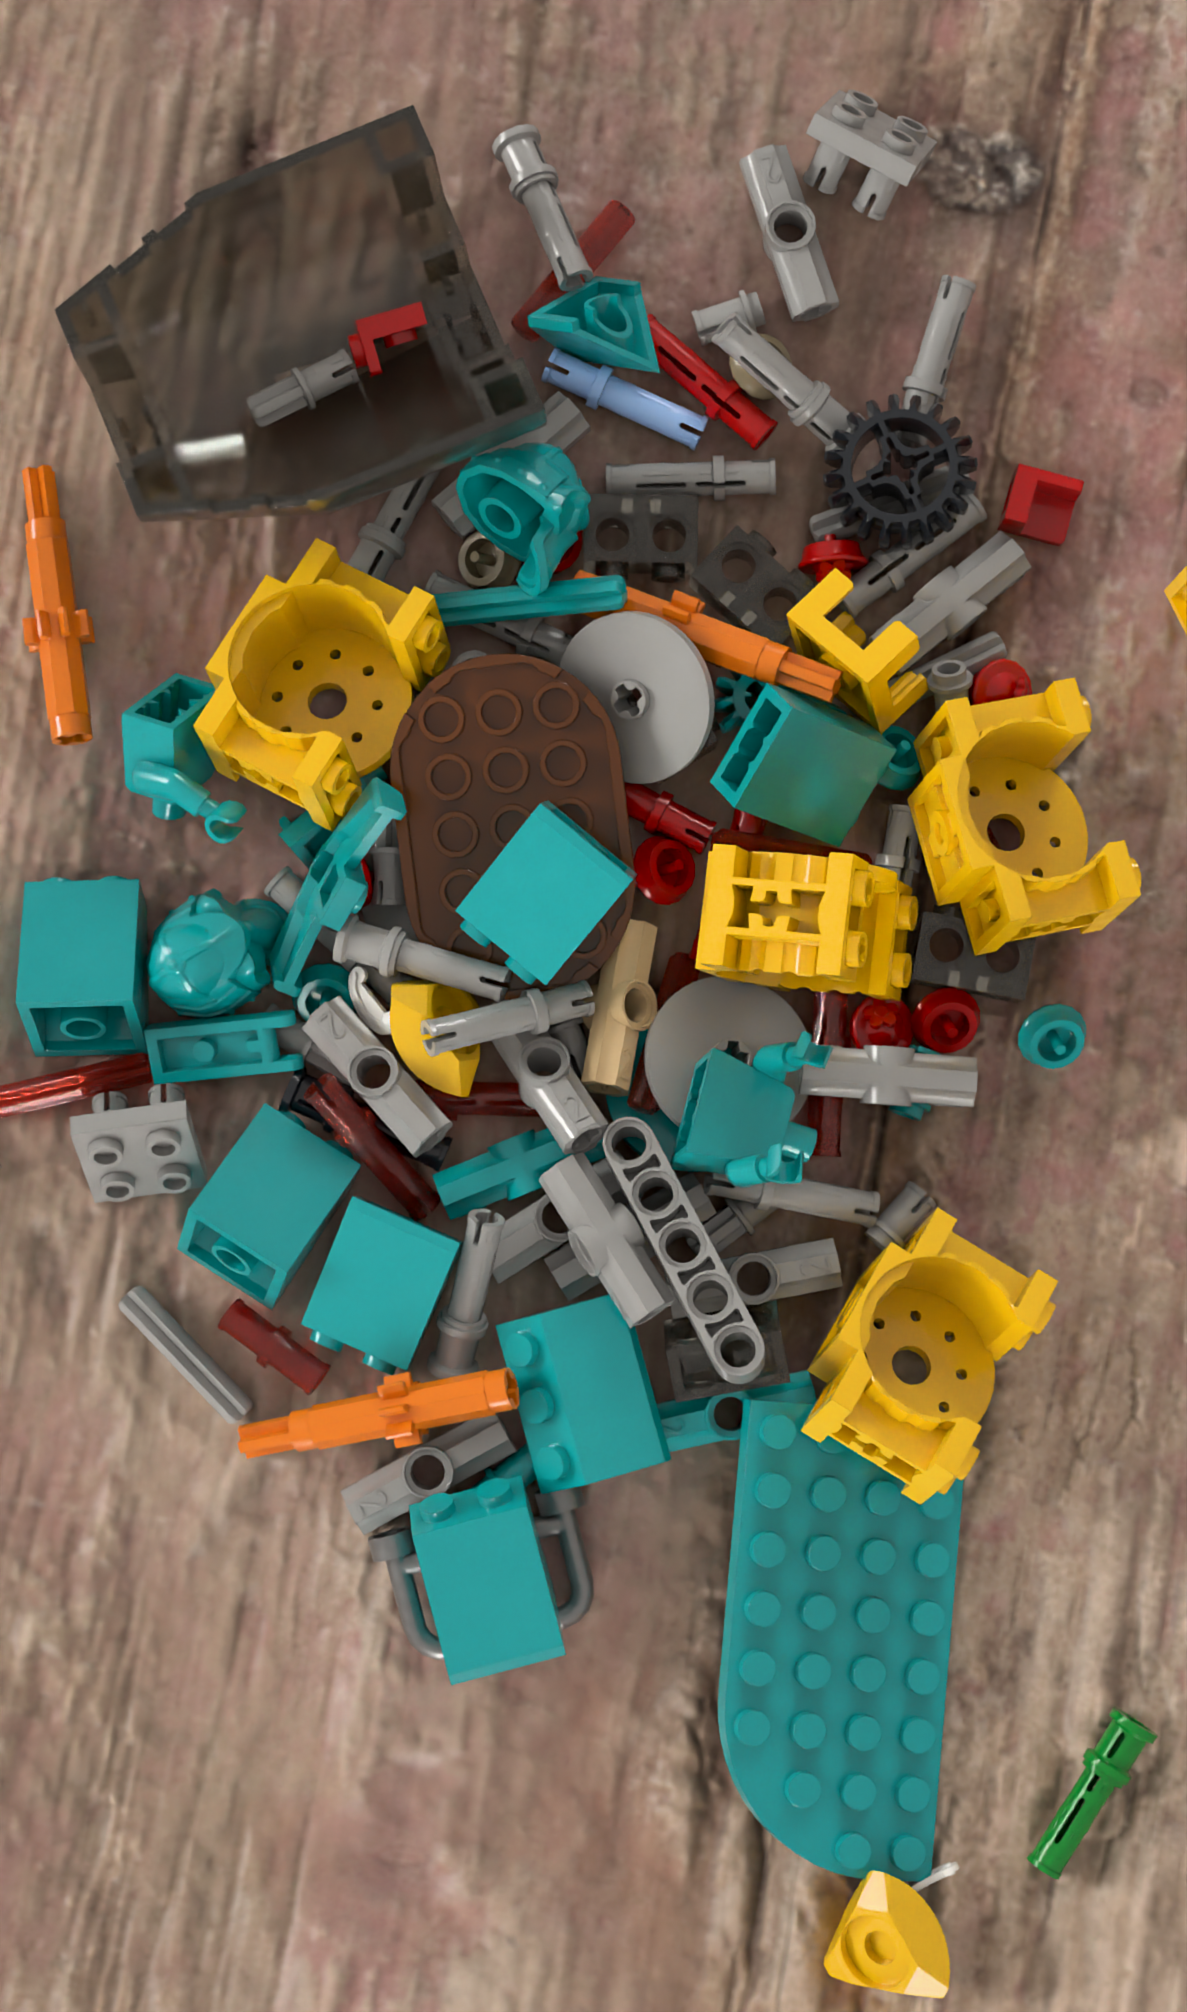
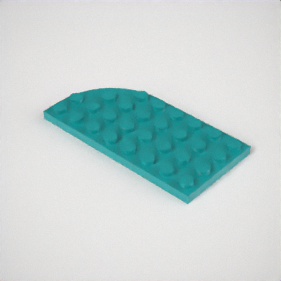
M744 1398L718 1688L719 1733L726 1764L739 1794L754 1817L773 1837L797 1855L826 1870L853 1878L865 1879L867 1873L874 1870L887 1873L901 1881L920 1882L930 1876L932 1871L964 1479L961 1481L956 1478L945 1495L937 1491L920 1505L901 1493L906 1484L905 1482L828 1435L819 1443L801 1432L800 1430L813 1409L814 1403Z

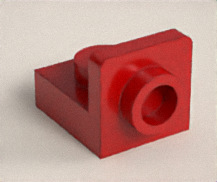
M421 301L353 322L356 333L348 335L347 340L356 369L366 366L369 377L382 374L374 340L383 338L385 347L390 348L418 339L415 328L428 324Z

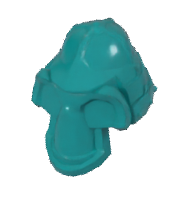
M532 442L523 443L514 448H499L491 453H483L478 456L473 455L465 467L460 469L456 490L465 515L476 529L500 550L524 562L516 582L525 593L530 596H537L546 592L552 574L556 570L562 556L578 540L577 532L584 530L590 521L588 504L591 502V497L582 486L574 464L559 446L555 447L551 444Z
M215 888L196 896L190 895L186 902L175 910H170L169 915L153 932L154 937L146 961L149 986L180 1017L187 1016L201 1019L219 1017L228 1013L233 1015L235 1010L249 1001L254 1002L255 997L261 993V989L270 983V974L266 970V966H270L269 955L287 919L288 913L281 906L261 899H242L232 904L225 900L221 892Z

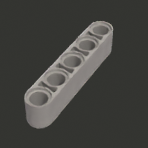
M626 1116L616 1119L607 1127L603 1134L602 1143L608 1166L715 1370L723 1379L730 1383L744 1384L753 1381L760 1375L765 1365V1346L759 1330L652 1129L646 1122L637 1117ZM637 1137L644 1141L646 1149L637 1159L623 1160L614 1153L618 1142L623 1138ZM653 1187H664L672 1193L673 1199L664 1210L650 1211L641 1204V1198L644 1193ZM682 1237L691 1238L700 1245L697 1257L686 1263L676 1262L668 1255V1248L671 1243ZM705 1289H718L727 1296V1304L721 1312L707 1315L698 1311L694 1306L696 1297ZM734 1340H745L750 1343L755 1349V1356L752 1362L740 1368L726 1364L722 1359V1351L728 1343Z

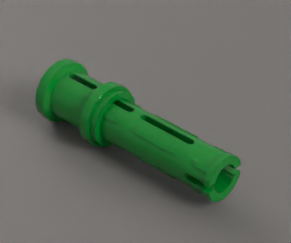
M1113 1707L1109 1713L1112 1721L1095 1748H1087L1083 1754L1084 1760L1082 1763L1086 1768L1064 1803L1058 1809L1035 1849L1027 1857L1028 1861L1054 1879L1059 1880L1062 1870L1085 1834L1089 1831L1114 1788L1121 1789L1123 1785L1127 1786L1132 1778L1129 1770L1146 1743L1153 1744L1158 1737L1150 1728L1117 1707Z

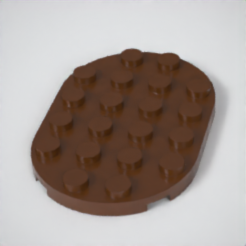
M491 654L463 661L436 676L415 698L399 723L393 741L390 761L391 786L403 795L407 810L403 819H395L408 916L420 943L429 944L504 967L506 966L504 962L509 958V955L494 942H491L485 948L472 939L460 928L459 925L464 921V918L455 910L540 803L549 800L635 871L622 757L615 728L601 702L578 678L550 662L519 654ZM635 878L547 985L538 979L530 985L513 971L510 982L503 983L485 978L486 982L508 988L503 1000L519 998L521 992L527 989L537 988L540 992L588 979L610 958L627 930L635 901Z

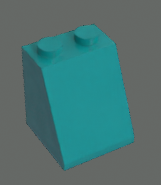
M547 800L537 806L455 911L464 918V921L459 925L460 928L472 939L485 948L491 942H494L509 955V958L504 963L518 977L530 985L536 979L547 985L637 876V873Z
M107 876L100 880L71 881L66 878L52 877L41 882H25L16 1006L35 1057L148 1054L144 1029L149 1026V987L146 967L148 923L147 905L139 879Z
M265 1103L188 1209L177 1249L270 1310H273L351 1190L362 1165L354 1160L351 1152L343 1145L332 1140L324 1141L308 1131L303 1121L289 1111H277Z
M352 1196L301 1322V1325L313 1329L309 1339L337 1352L342 1351L344 1344L365 1352L362 1360L364 1364L389 1375H394L397 1367L407 1371L411 1368L461 1254L463 1241L368 1199Z
M522 1475L510 1479H490L476 1488L453 1494H433L422 1502L409 1505L412 1538L451 1685L566 1655L555 1590Z

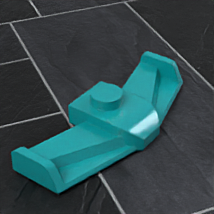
M378 777L372 778L326 843H323L310 865L309 872L269 955L273 985L277 991L293 997L300 995L303 988L300 972L322 926L324 925L340 932L350 913H358L365 902L368 893V883L365 881L361 860L392 818L402 820L407 813L403 795Z

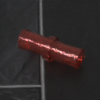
M241 1298L237 1299L223 1315L217 1328L225 1331L256 1354V1362L263 1368L272 1366L304 1390L305 1394L311 1395L323 1381L331 1365L324 1363L291 1338L293 1332L286 1326L282 1325L277 1328L246 1305L245 1301Z

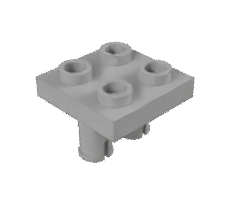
M839 90L815 113L806 134L821 142L808 170L803 175V180L811 187H814L816 182L821 179L826 168L827 172L818 190L826 194H835L839 180L850 158H853L870 167V170L857 196L853 199L852 206L860 213H863L865 208L870 205L874 194H876V199L867 216L875 220H884L887 214L886 211L899 185L902 184L906 187L928 162L938 141L926 136L928 130L921 123L905 116H898L897 119H894L877 110L878 103L870 96L856 90H848L847 93Z
M166 1083L167 1100L162 1099L161 1084L151 1087L148 1091L150 1105L128 1108V1098L126 1095L117 1091H109V1109V1107H106L104 1092L99 1093L92 1099V1114L70 1117V1136L95 1203L105 1201L121 1202L133 1197L160 1193H181L188 1189L205 1187L208 1183L207 1167L185 1100V1091L178 1084Z

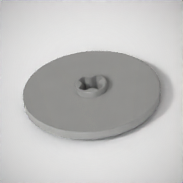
M622 611L600 617L586 625L574 636L565 649L559 667L586 685L608 713L619 741L624 782L635 784L657 782L675 775L687 767L698 756L708 739L712 728L715 707L710 673L694 643L685 633L669 621L640 611ZM637 688L642 697L637 701V706L631 707L628 704L627 698L631 695V690Z
M717 976L692 982L677 991L664 1003L650 1025L644 1049V1065L649 1087L666 1116L680 1127L695 1065L712 1048L723 1052L730 1048L732 1049V1057L751 1066L757 1051L763 1046L797 1042L801 1033L806 1031L793 1008L768 987L757 986L752 983L730 982ZM799 1070L787 1072L784 1082L785 1085L791 1087L795 1092L789 1121L795 1118L808 1096L798 1094Z

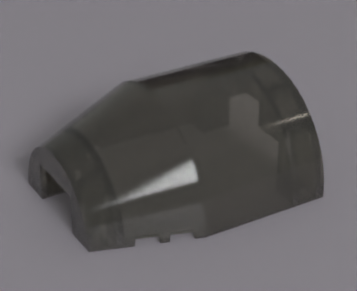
M414 105L196 193L184 203L185 211L160 232L156 233L152 229L142 237L143 246L115 269L109 264L55 309L74 360L91 388L120 461L116 465L136 515L142 523L331 515L547 425L544 405L524 359L521 357L515 360L509 343H504L470 265L466 244L444 195L434 151ZM421 301L428 324L415 328L418 339L390 348L385 347L383 338L374 340L382 374L369 377L366 366L356 369L347 340L348 335L356 333L353 322ZM342 348L347 352L352 364L333 372L332 375L348 367L351 369L355 368L359 377L358 383H352L316 401V408L313 410H309L306 406L266 427H259L247 407L246 400L249 396L291 376L290 370L294 367L301 371L337 353Z

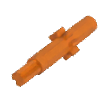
M41 465L38 468L27 467L22 470L28 522L25 523L35 617L22 618L24 642L26 646H29L30 653H40L52 743L62 746L78 745L93 739L92 717L82 644L95 643L93 620L88 615V609L78 610L70 546L65 520L60 518L55 471H52V466Z
M580 570L573 579L601 576ZM626 586L628 600L623 608L619 610L580 613L595 620L622 611H640L659 616L685 633L699 650L704 661L757 681L770 683L777 687L782 685L830 704L841 687L842 670L792 652L790 647L771 641L768 638L703 615L706 603L700 601L699 598L674 590L671 602Z
M509 1367L493 1371L484 1370L425 1383L420 1381L413 1382L411 1372L385 1376L384 1385L377 1386L378 1392L316 1404L310 1408L291 1411L288 1416L240 1425L237 1429L240 1436L237 1444L240 1453H245L247 1459L294 1449L298 1452L318 1448L321 1450L385 1437L386 1440L393 1439L397 1449L422 1444V1435L429 1434L428 1428L493 1416L499 1412L517 1409L519 1406V1388L516 1377Z

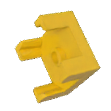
M835 568L786 614L797 654L842 670L841 687L838 694H835V697L864 722L872 725L882 734L929 690L927 678L921 673L916 675L912 671L906 672L890 688L888 685V680L919 651L918 636L902 622L894 621L864 650L860 648L867 640L866 634L855 624L854 618L848 612L844 611L832 623L825 618L854 589L853 582Z

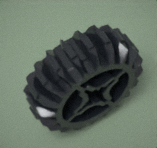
M889 395L888 411L885 412L880 411L875 400H870L866 402L868 420L864 421L859 414L850 412L847 415V423L855 431L853 434L838 429L833 432V442L844 450L833 449L825 452L824 462L837 469L823 474V484L829 488H840L828 497L829 506L833 509L849 505L840 516V523L843 527H848L861 519L862 523L857 532L858 539L861 541H866L873 530L876 529L880 531L879 547L883 549L889 547L891 534H901L902 549H911L912 533L917 531L920 532L925 544H931L934 542L935 537L931 524L935 522L941 530L947 533L954 528V522L946 510L965 515L968 510V503L958 494L968 495L975 493L976 481L963 475L977 470V458L960 456L972 447L973 441L969 435L951 439L959 430L961 422L955 416L949 418L943 424L938 423L943 412V406L939 403L933 404L928 413L924 414L920 412L921 397L918 395H913L910 399L909 409H899L898 395ZM895 431L919 434L931 441L936 447L930 448L928 444L919 448L907 447L900 442ZM876 438L882 459L878 465L866 471L865 478L854 482L852 471L855 461L862 449ZM891 452L896 463L899 462L903 469L913 467V469H910L909 492L905 482H901L897 475L886 476L891 475ZM946 462L948 469L946 484L938 497L925 507L921 499L922 492L919 484L926 476L934 473L935 466ZM869 495L872 499L881 496L894 497L899 500L905 512L908 511V513L893 514L881 511L870 505L864 498Z

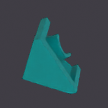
M595 276L590 282H585V286L569 291L527 316L528 325L532 330L554 347L583 362L660 373L642 296L641 283L638 281Z

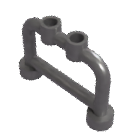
M580 1486L541 1494L540 1490L535 1492L540 1516L534 1517L539 1538L541 1540L558 1535L571 1583L570 1598L565 1604L558 1606L562 1630L578 1623L589 1611L594 1597L593 1576L575 1513L576 1508L585 1504ZM411 1526L390 1529L369 1537L368 1543L373 1562H386L403 1629L410 1644L423 1656L435 1660H444L438 1636L432 1634L426 1625L413 1574L420 1573L421 1569L412 1538Z

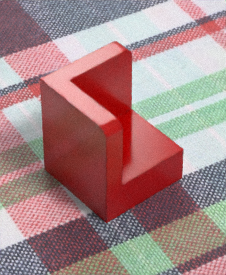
M1019 463L1010 480L997 530L1061 546L1065 541L1074 505L1082 492L1084 481Z

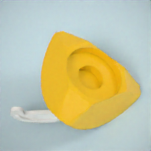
M363 966L354 967L348 978L349 994L357 1014L367 1027L380 1035L391 1034L395 1047L404 1063L426 1084L455 1096H469L480 1060V1043L439 1053V1055L431 1057L426 1052L422 1040L433 1037L430 1033L421 1035L420 1024L425 1019H435L480 1008L474 995L470 992L430 980L395 982L391 984L390 1011L387 1012L364 984L368 978L366 968Z
M948 1862L932 1869L931 1875L920 1882L909 1881L905 1883L884 1872L874 1870L868 1872L866 1878L862 1879L851 1897L825 1955L824 1967L828 1974L850 1984L900 1994L938 1999L944 1998L949 1989L950 1959L947 1943L935 1914L917 1891L945 1877L956 1874L955 1871L960 1868L957 1862Z

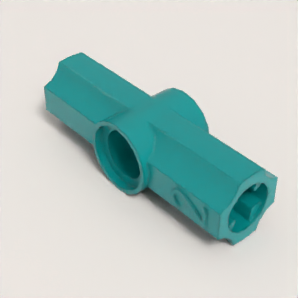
M548 1128L539 1132H535L532 1129L487 1148V1153L432 1174L449 1219L452 1220L468 1215L473 1209L486 1208L487 1205L507 1198V1201H511L543 1188L538 1181L540 1176L556 1163L573 1153L565 1155ZM603 1138L597 1143L595 1148L584 1153L590 1163L606 1157L602 1145Z
M806 1369L734 1386H720L712 1391L662 1401L656 1404L669 1452L722 1440L740 1439L742 1421L737 1426L727 1429L719 1427L715 1422L714 1409L716 1404L726 1397L738 1398L742 1405L744 1398L814 1404L817 1399L810 1374Z

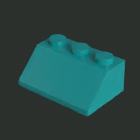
M609 1294L537 1312L495 1325L506 1367L513 1371L519 1388L518 1411L541 1494L588 1485L672 1460L635 1326L632 1328L628 1326Z

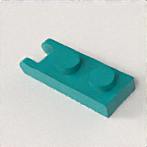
M280 1010L150 1024L144 1029L154 1085L302 1069L305 1067L303 1054L280 1055L276 1028L288 1027L297 1023L295 1011Z

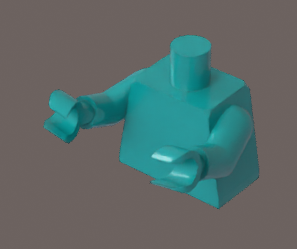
M175 673L122 713L125 785L131 792L153 798L152 813L160 819H180L185 816L186 811L194 817L201 815L206 819L204 824L207 834L214 841L225 844L234 840L244 828L228 826L224 823L233 824L238 822L247 812V808L242 803L231 800L220 804L210 798L212 793L201 786L213 776L216 768L193 727L216 690L212 683Z
M803 1031L797 1042L763 1046L757 1051L751 1066L721 1050L712 1048L695 1065L670 1165L678 1168L724 1174L730 1183L740 1188L769 1182L781 1184L800 1183L803 1175V1162L806 1163L810 1159L815 1148L817 1130L789 1121L795 1092L791 1087L785 1085L784 1082L787 1072L799 1070L805 1064L825 1069L834 1048L830 1045L820 1046L811 1042L812 1035ZM782 1155L795 1159L791 1162L781 1161Z

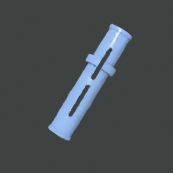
M557 347L554 348L548 361L568 370L569 374L566 375L551 367H545L541 377L542 382H548L586 399L585 405L594 410L598 406L604 407L695 451L701 436L682 428L681 423L703 432L709 420L708 416H702L646 391L635 384L612 375L614 369L606 365H602L601 369H598L562 352Z

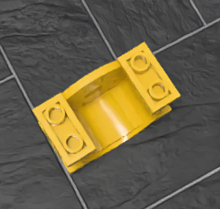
M318 538L314 540L286 584L266 574L205 667L216 691L193 727L217 772L235 782L242 776L308 810L314 823L333 832L340 819L345 817L361 795L362 783L360 778L379 768L391 757L393 741L404 713L407 712L414 701L413 688L422 692L431 676L436 677L441 674L448 663L451 653L450 643L434 595L416 586L413 587L409 594L398 590L342 562L336 547ZM338 653L340 654L338 659H333ZM295 665L303 666L300 670H295ZM368 672H373L372 675L365 676ZM325 689H336L346 695L347 703L344 710L339 715L330 719L318 718L312 714L310 705L313 698ZM279 697L282 698L281 701L275 702V700H276L277 698H279ZM377 706H383L380 710H374ZM354 736L357 738H362V740L359 742H354Z
M1075 677L1053 681L1044 693L970 706L968 697L947 700L913 742L923 780L907 800L938 906L955 902L960 903L975 956L996 952L1006 942L1075 928H1079L1080 934L1102 930L1141 896V872L1136 860L1129 856L1125 840L1107 843L1085 864L1088 851V832L1083 811L1071 789L1053 772L1091 732V708L1087 699L1080 695ZM1007 782L1011 786L1012 790H1009L1006 787ZM970 791L974 792L976 797H973ZM1039 805H1046L1045 811L1041 810ZM996 818H1004L1011 821L1020 832L1021 841L1019 848L1013 851H1003L996 848L987 835L989 821ZM1050 841L1055 843L1056 847H1052ZM1032 872L1036 873V874L1038 875V877H1037V876H1033V875H1032Z
M713 844V851L708 853L695 969L730 982L752 983L777 991L790 992V989L797 990L803 987L815 992L827 993L837 990L842 994H856L859 991L878 1000L900 1001L901 988H907L911 979L912 959L911 955L905 952L908 930L913 931L917 923L918 900L916 896H912L913 888L898 880L896 872L871 865L855 854L830 852L828 858L781 852H748L737 845Z
M938 1207L905 1242V1249L890 1242L858 1278L807 1369L808 1372L826 1382V1385L800 1430L819 1443L829 1435L906 1483L901 1493L920 1505L937 1491L945 1495L957 1478L962 1481L973 1467L980 1452L978 1448L973 1446L982 1428L978 1422L985 1414L994 1390V1360L997 1362L1011 1348L1020 1351L1033 1332L1037 1335L1041 1333L1056 1308V1304L1049 1301V1298L1058 1283L1056 1279L1039 1269L1027 1278L952 1232V1229L958 1219ZM912 1312L913 1315L917 1318V1321H913L911 1319L910 1314ZM874 1322L878 1323L881 1329H877L874 1326ZM944 1335H952L951 1342L946 1341ZM911 1350L922 1357L927 1370L925 1380L922 1383L910 1385L902 1382L896 1376L892 1366V1360L896 1352ZM956 1373H960L965 1379L960 1380L957 1378ZM939 1405L945 1408V1412L939 1410Z

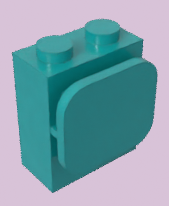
M766 683L710 782L735 809L839 847L850 828L856 823L860 811L879 779L886 773L897 749L872 725L848 716L839 706L792 689L784 690Z

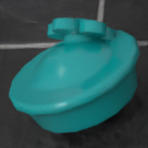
M890 726L881 735L897 751L891 759L886 773L879 779L878 784L890 790L903 791L913 787L920 777L921 768L913 744L916 738L909 731L899 726Z
M329 963L316 964L301 972L303 988L298 997L292 996L293 1006L299 1015L307 1022L310 1015L324 1002L333 1000L337 996H341L350 1008L357 1013L348 989L350 972L341 966Z
M1063 1004L1045 1005L1033 1011L1023 1021L1018 1032V1047L1023 1057L1033 1064L1049 1069L1062 1068L1072 1063L1081 1054L1086 1038L1085 1021L1082 1015L1071 1006Z

